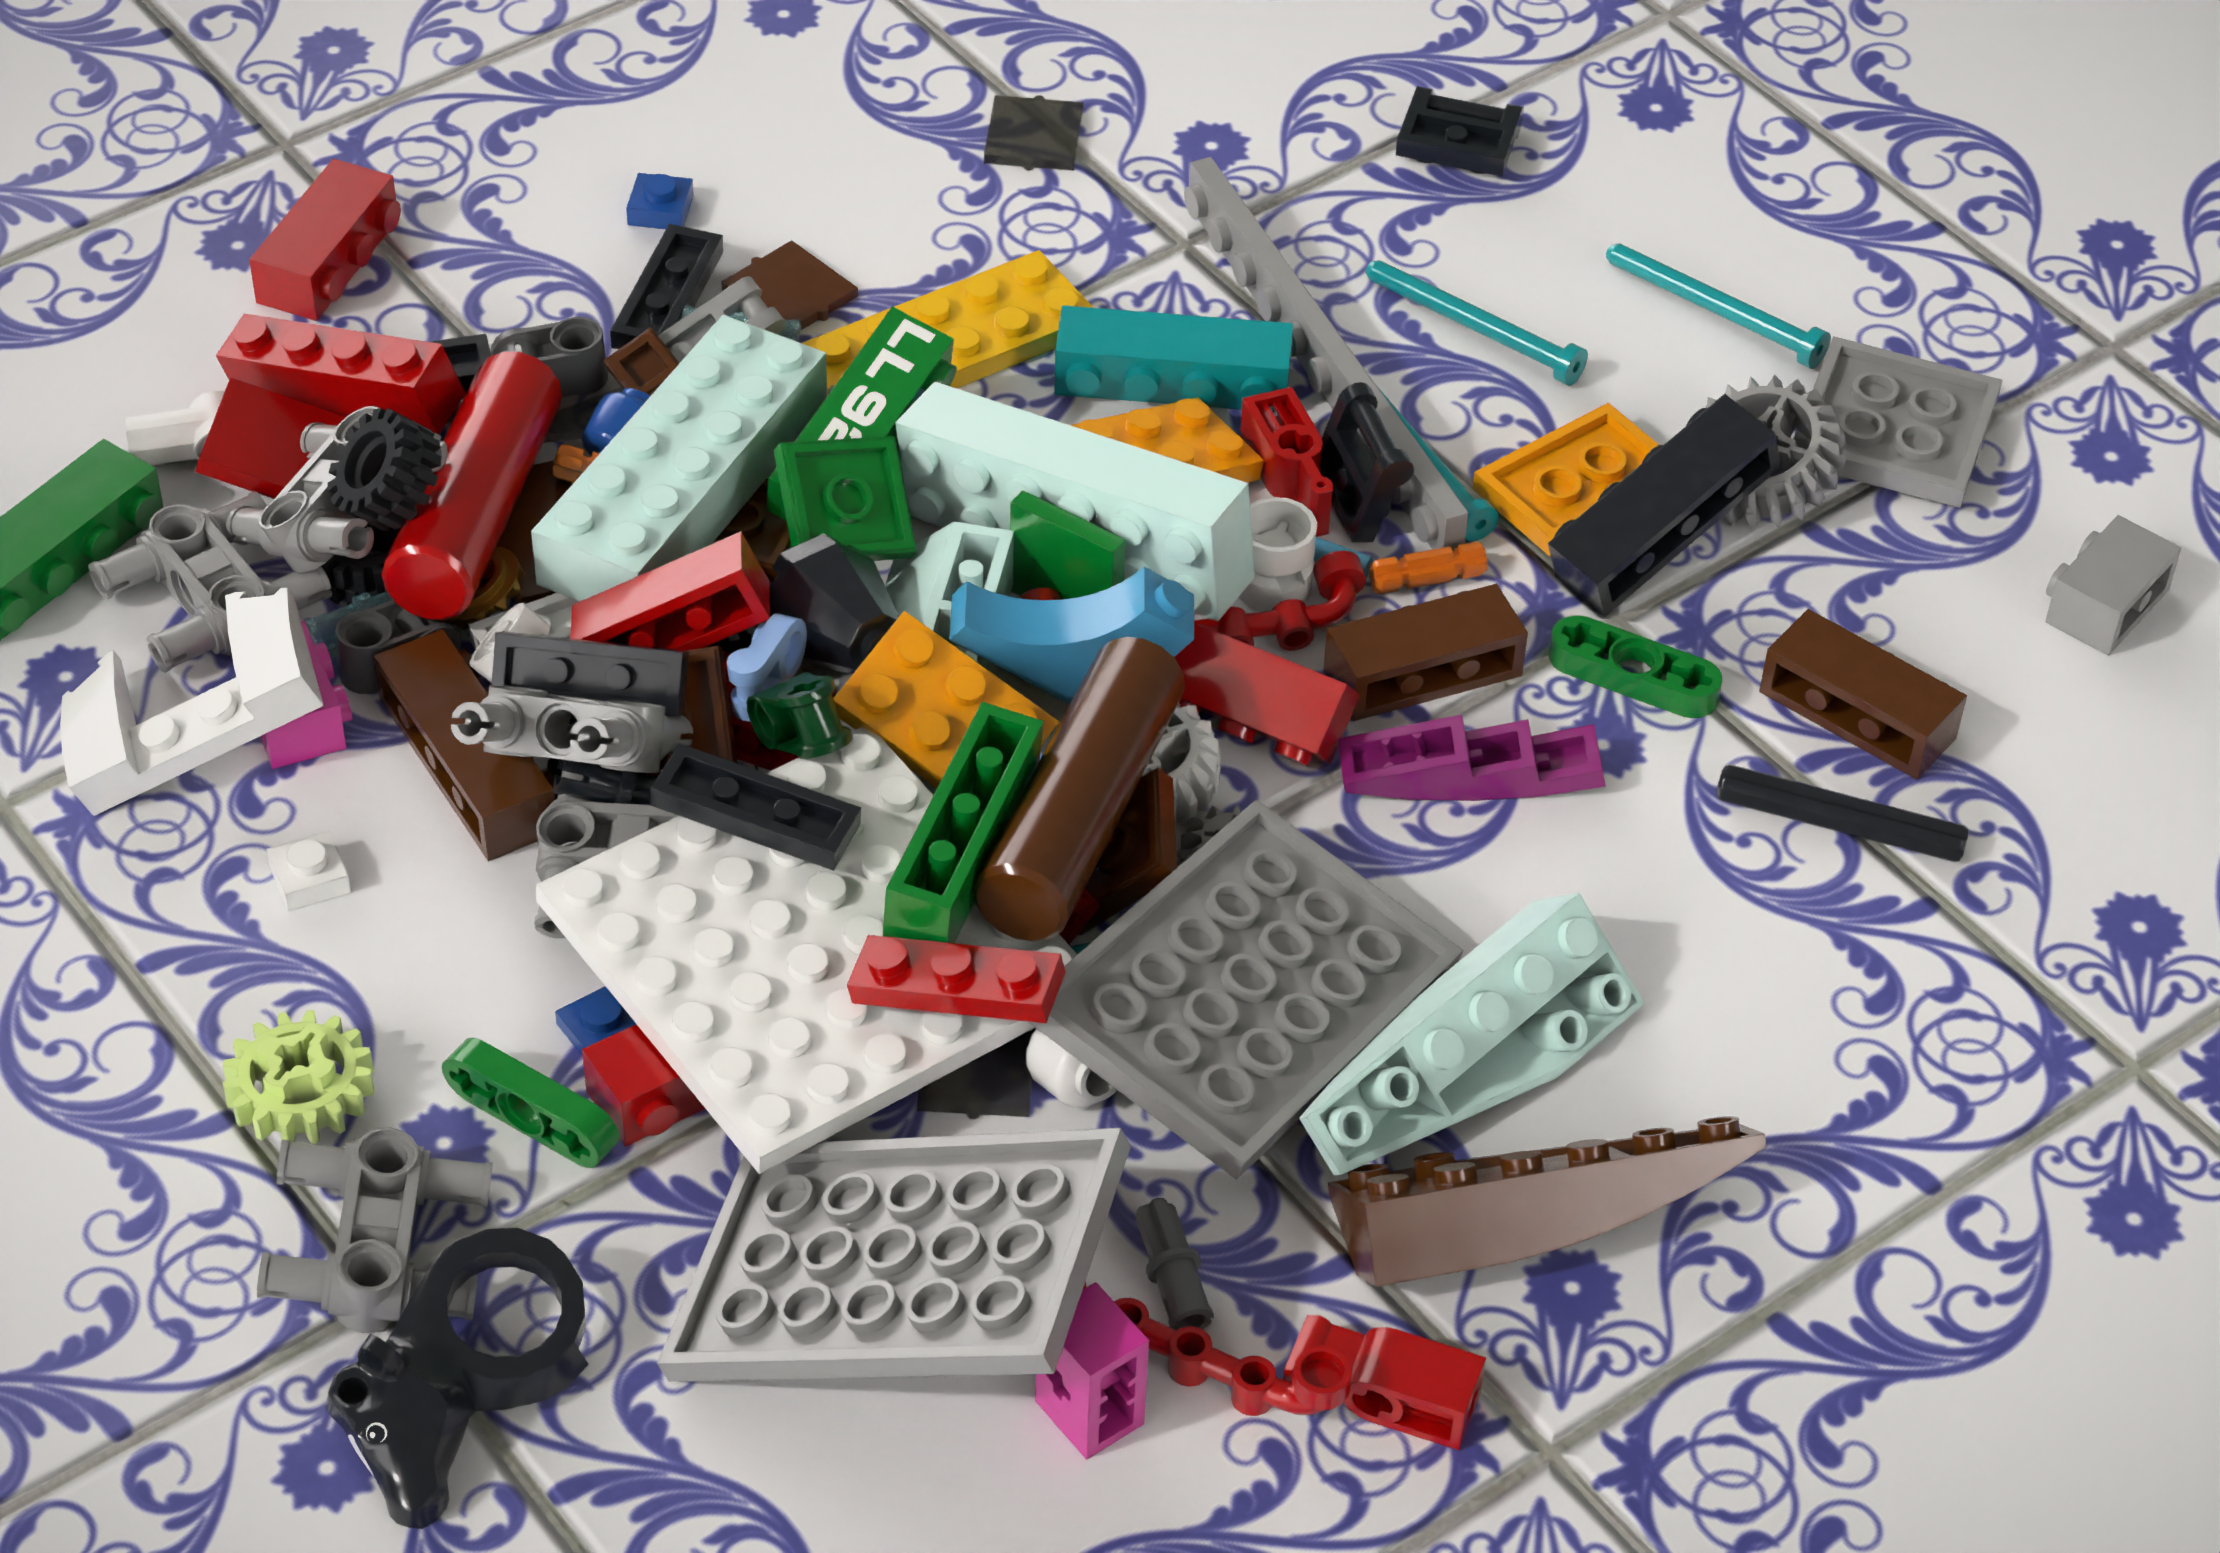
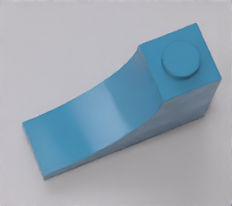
M1145 566L1133 576L1115 586L1077 598L1063 600L1021 599L988 591L968 581L952 594L950 640L1069 705L1099 649L1110 640L1122 637L1143 638L1161 646L1173 657L1194 640V594L1186 590L1180 583L1168 580Z

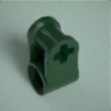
M804 672L748 697L746 705L749 720L764 746L770 750L777 749L795 754L800 759H810L835 752L852 742L851 730L846 726H842L831 694L836 688L833 678L831 676H816L809 672Z

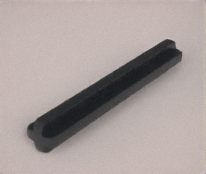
M1732 764L1725 765L1717 785V798L1723 802L1951 862H1959L1961 860L1968 839V828L1965 825Z

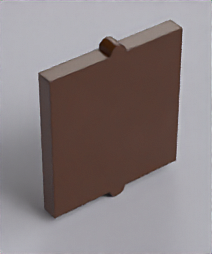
M792 240L762 258H752L750 265L721 281L723 291L741 278L751 276L762 290L760 297L768 308L775 307L785 319L786 325L780 333L786 338L793 336L818 320H828L829 313L858 297V287Z

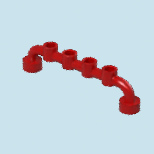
M1340 550L1324 555L1315 563L1313 574L1319 594L1323 598L1328 599L1326 603L1306 606L1301 600L1288 599L1279 602L1270 611L1247 614L1240 607H1230L1219 621L1207 618L1194 620V623L1251 646H1254L1253 637L1276 635L1278 644L1282 649L1287 651L1303 649L1313 641V630L1336 625L1350 614L1356 602V594L1363 589L1366 583L1360 558L1354 552ZM1051 588L1032 589L1019 597L1028 600H1063L1061 594Z
M1120 1298L1114 1301L1147 1337L1149 1349L1168 1357V1373L1173 1381L1182 1386L1192 1387L1202 1384L1210 1377L1232 1387L1231 1401L1233 1406L1242 1414L1259 1416L1269 1411L1273 1406L1296 1415H1314L1318 1412L1340 1406L1349 1395L1352 1366L1347 1356L1336 1348L1318 1345L1303 1350L1294 1362L1292 1383L1277 1377L1274 1365L1264 1357L1253 1355L1238 1359L1212 1347L1211 1337L1201 1328L1187 1326L1175 1330L1149 1318L1147 1307L1137 1299Z

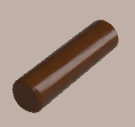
M1122 637L1110 640L1099 649L974 883L973 895L975 905L984 919L999 932L1015 939L1038 942L1052 939L1064 930L1184 693V673L1176 659L1161 646L1143 638Z

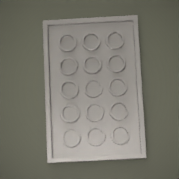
M1256 799L1064 966L1066 973L1047 1023H1029L1237 1180L1299 1120V1117L1352 1059L1413 1000L1459 962L1464 950Z
M1121 1128L819 1142L761 1174L743 1156L657 1365L669 1382L1054 1374L1131 1146Z

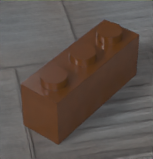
M1496 583L1328 627L1323 672L1326 676L1348 684L1360 694L1351 716V720L1354 722L1521 677L1528 632Z
M1807 609L1767 649L1759 692L1916 780L1956 740L1967 699L1966 694L1949 686L1947 683L1925 673L1810 609Z

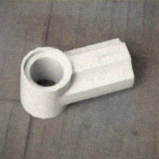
M225 391L203 393L194 399L189 409L125 417L124 423L129 453L152 466L198 460Z

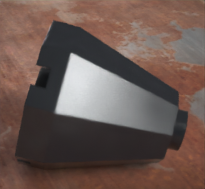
M824 533L780 553L771 568L778 574L770 586V617L773 614L780 613L802 619L805 622L807 642L802 663L809 666L853 674L899 617L874 560L861 550L851 545H844L837 539Z

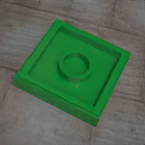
M895 436L782 442L774 449L791 548L824 533L837 539L844 545H851L861 550L874 561L910 559L917 552Z
M1023 490L1010 502V530L1014 531L1013 586L1011 592L1021 596L1032 589L1051 588L1058 591L1062 599H1070L1094 594L1124 581L1125 539Z

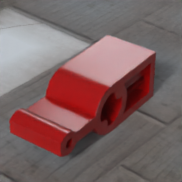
M1288 387L1244 397L1242 399L1240 437L1264 460L1260 478L1267 491L1273 497L1289 498L1302 503L1313 512L1317 521L1316 537L1329 534L1333 483L1320 473L1323 448L1322 438L1294 389ZM1273 406L1278 416L1274 415L1270 407Z
M1319 1315L1306 1316L1284 1368V1380L1292 1383L1294 1362L1303 1350L1318 1345L1336 1348L1347 1356L1352 1366L1350 1392L1344 1402L1350 1411L1369 1422L1460 1450L1481 1394L1486 1357L1398 1329L1378 1327L1371 1329L1366 1334H1362L1334 1325L1328 1319Z

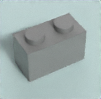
M2117 515L2101 533L2092 531L2079 550L2077 558L2070 565L2062 563L2055 570L2046 589V595L2052 598L2045 622L2109 656L2169 591L2182 547Z

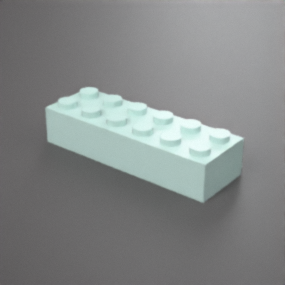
M722 315L531 531L536 584L580 602L711 545L776 468L774 449L779 443L795 442L826 399V352Z
M934 382L895 422L903 481L911 517L940 527H945L952 522H960L1010 530V502L1023 490L1125 539L1124 580L1133 576L1145 566L1168 580L1180 583L1186 590L1193 593L1194 613L1216 621L1220 620L1255 578L1249 485L1247 482L938 382Z

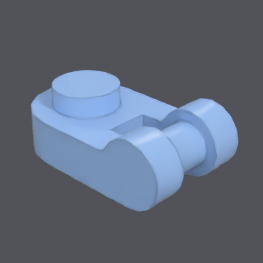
M780 613L773 614L766 623L762 622L758 625L751 645L748 648L739 649L728 656L727 669L729 681L736 686L731 692L732 711L736 718L742 721H750L746 705L748 697L794 677L801 665L807 642L806 624L802 619Z

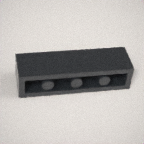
M1723 394L1708 408L1698 410L1689 419L1686 427L1664 445L1654 447L1645 456L1641 465L1622 481L1609 485L1602 492L1596 503L1577 519L1567 521L1558 529L1554 538L1548 542L1555 576L1602 616L1606 617L1781 468L1776 433L1726 394Z

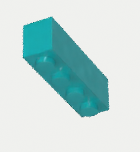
M1062 305L1055 349L1054 395L1164 404L1178 402L1181 399L1199 397L1209 407L1242 410V399L1244 397L1288 388L1293 323Z

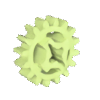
M307 1010L301 1022L292 1023L287 1013L283 1012L278 1014V1026L269 1029L260 1022L253 1024L255 1040L252 1042L236 1038L233 1042L235 1058L223 1061L226 1081L222 1083L228 1108L234 1109L236 1123L239 1127L253 1123L257 1139L262 1141L270 1136L273 1131H278L281 1133L282 1139L293 1142L297 1133H306L309 1141L315 1144L320 1141L319 1129L329 1126L333 1131L341 1134L346 1131L343 1117L345 1113L360 1117L365 1113L363 1097L374 1094L372 1077L374 1069L370 1047H363L361 1032L357 1028L343 1033L341 1017L334 1015L324 1025L317 1024L314 1010ZM335 1061L343 1068L342 1075L336 1073ZM256 1080L262 1083V1094L254 1087Z

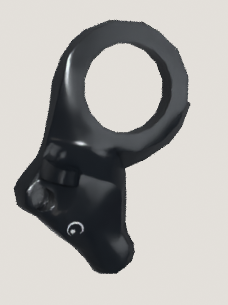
M485 1229L464 1237L448 1246L428 1270L386 1342L375 1335L369 1334L358 1352V1362L343 1368L334 1375L328 1391L326 1409L331 1417L344 1429L356 1453L376 1479L385 1498L389 1515L397 1524L408 1528L423 1529L438 1520L447 1509L450 1500L447 1483L449 1470L461 1445L469 1418L476 1411L506 1410L545 1401L566 1389L589 1365L579 1350L586 1330L583 1282L566 1254L550 1239L523 1229ZM515 1267L536 1274L552 1288L561 1305V1315L555 1331L539 1347L518 1356L495 1357L472 1349L456 1335L448 1319L447 1312L455 1292L471 1276L490 1268Z

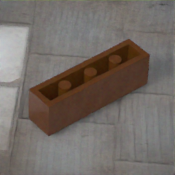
M441 629L374 655L379 697L487 861H491L538 841L537 821L546 808L558 797V794L553 792L554 775L548 768L540 770L534 762V757L484 752L483 742L467 745L460 742L454 736L451 724H465V718H451L454 710L464 702L481 703L484 698L488 697L489 688L486 690L479 682L478 672L470 666L471 655L465 648L457 650L445 631Z

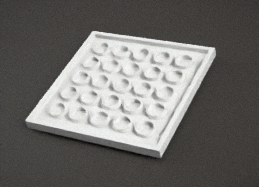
M863 727L851 732L853 736L852 742L835 752L810 759L797 758L766 773L861 807L860 826L834 871L677 816L536 884V902L759 1174L1035 1028L1027 1021L852 1003L847 988L848 980L867 936H883L886 887L933 797V794L880 736ZM975 903L955 942L957 944L1059 953L1062 956L1064 966L1077 955L1059 934L1052 939L1033 942L1015 939L999 932L984 919Z

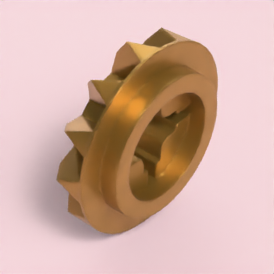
M496 547L471 604L459 616L442 620V622L451 625L455 624L460 629L465 630L469 628V624L474 623L476 620L480 621L488 618L496 611H507L506 601L518 596L522 592L519 582L525 575L516 556L506 548Z

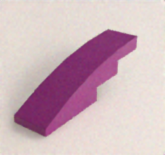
M1461 714L1338 738L1343 785L1345 792L1351 794L1408 800L1479 801L1540 797L1606 787L1594 724L1532 736L1528 719L1466 731Z

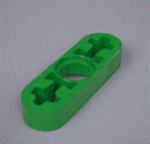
M1568 616L1560 619L1553 626L1549 647V660L1557 670L1564 674L1686 718L1705 717L1711 714L1718 706L1722 674L1716 665L1706 659L1586 616ZM1605 653H1609L1607 660L1604 659ZM1626 660H1638L1647 664L1650 670L1644 673H1631L1624 670L1619 664ZM1662 673L1667 674L1665 681L1661 680ZM1691 685L1696 686L1694 690L1689 689Z
M467 1038L442 1063V1073L445 1080L465 1101L582 1167H596L620 1140L616 1124L598 1105L483 1040Z

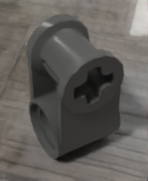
M571 317L560 322L545 325L513 328L497 336L491 345V356L503 351L516 352L515 345L518 344L521 346L522 353L538 358L551 368L559 380L562 397L595 393L603 388L608 381L609 373L603 361L606 359L603 331L599 323L590 318Z
M393 600L366 610L351 612L342 617L337 623L335 631L339 678L342 685L350 691L360 694L379 692L374 655L441 629L445 631L456 649L460 650L462 641L460 634L455 627L449 623L442 622V620H426L409 614Z

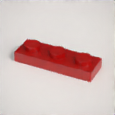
M868 935L848 980L847 988L853 1004L1047 1023L1066 971L1062 956L1059 953Z

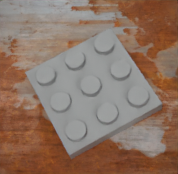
M1833 336L1813 390L1817 389L1819 394L1823 396L1825 405H1832V408L1837 412L1839 426L1844 430L1846 462L1844 470L1837 472L1838 476L1961 508L2003 380ZM1796 431L1793 439L1796 440L1797 446L1807 450L1811 441L1804 434Z

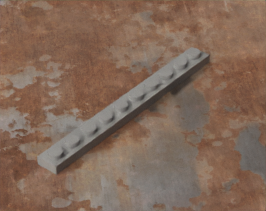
M1212 157L1192 161L1190 166V185L1184 190L1185 204L1190 216L1201 222L1208 232L1214 250L1217 253L1222 252L1232 266L1238 284L1241 287L1246 286L1257 301L1262 318L1265 321L1293 323L1291 357L1296 356L1303 366L1313 390L1317 393L1321 392L1333 410L1340 393L1347 386L1362 382L1371 387L1378 401L1377 413L1397 449L1404 450L1414 466L1413 476L1404 485L1397 487L1392 501L1395 504L1400 503L1410 517L1419 540L1427 542L1432 549L1450 546L1453 551L1454 548H1458V545L1465 544L1468 519L1467 510ZM1358 428L1357 432L1363 443L1368 447L1370 456L1375 463L1376 459Z

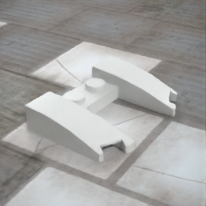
M280 588L274 595L249 598L245 592H234L225 595L228 635L236 678L136 725L122 660L114 650L107 653L97 662L100 667L73 692L67 691L62 696L60 730L68 787L93 816L324 706L295 598L288 588Z

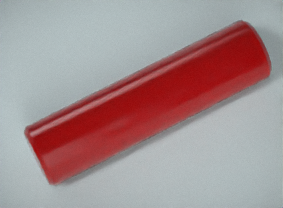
M503 351L488 357L479 367L443 441L447 445L448 454L443 467L437 472H433V474L438 476L436 485L427 486L424 493L430 496L425 505L417 502L415 505L417 515L411 521L405 519L384 563L382 571L384 587L393 601L409 614L426 620H447L459 616L471 604L562 400L559 380L551 368L538 358L522 352Z

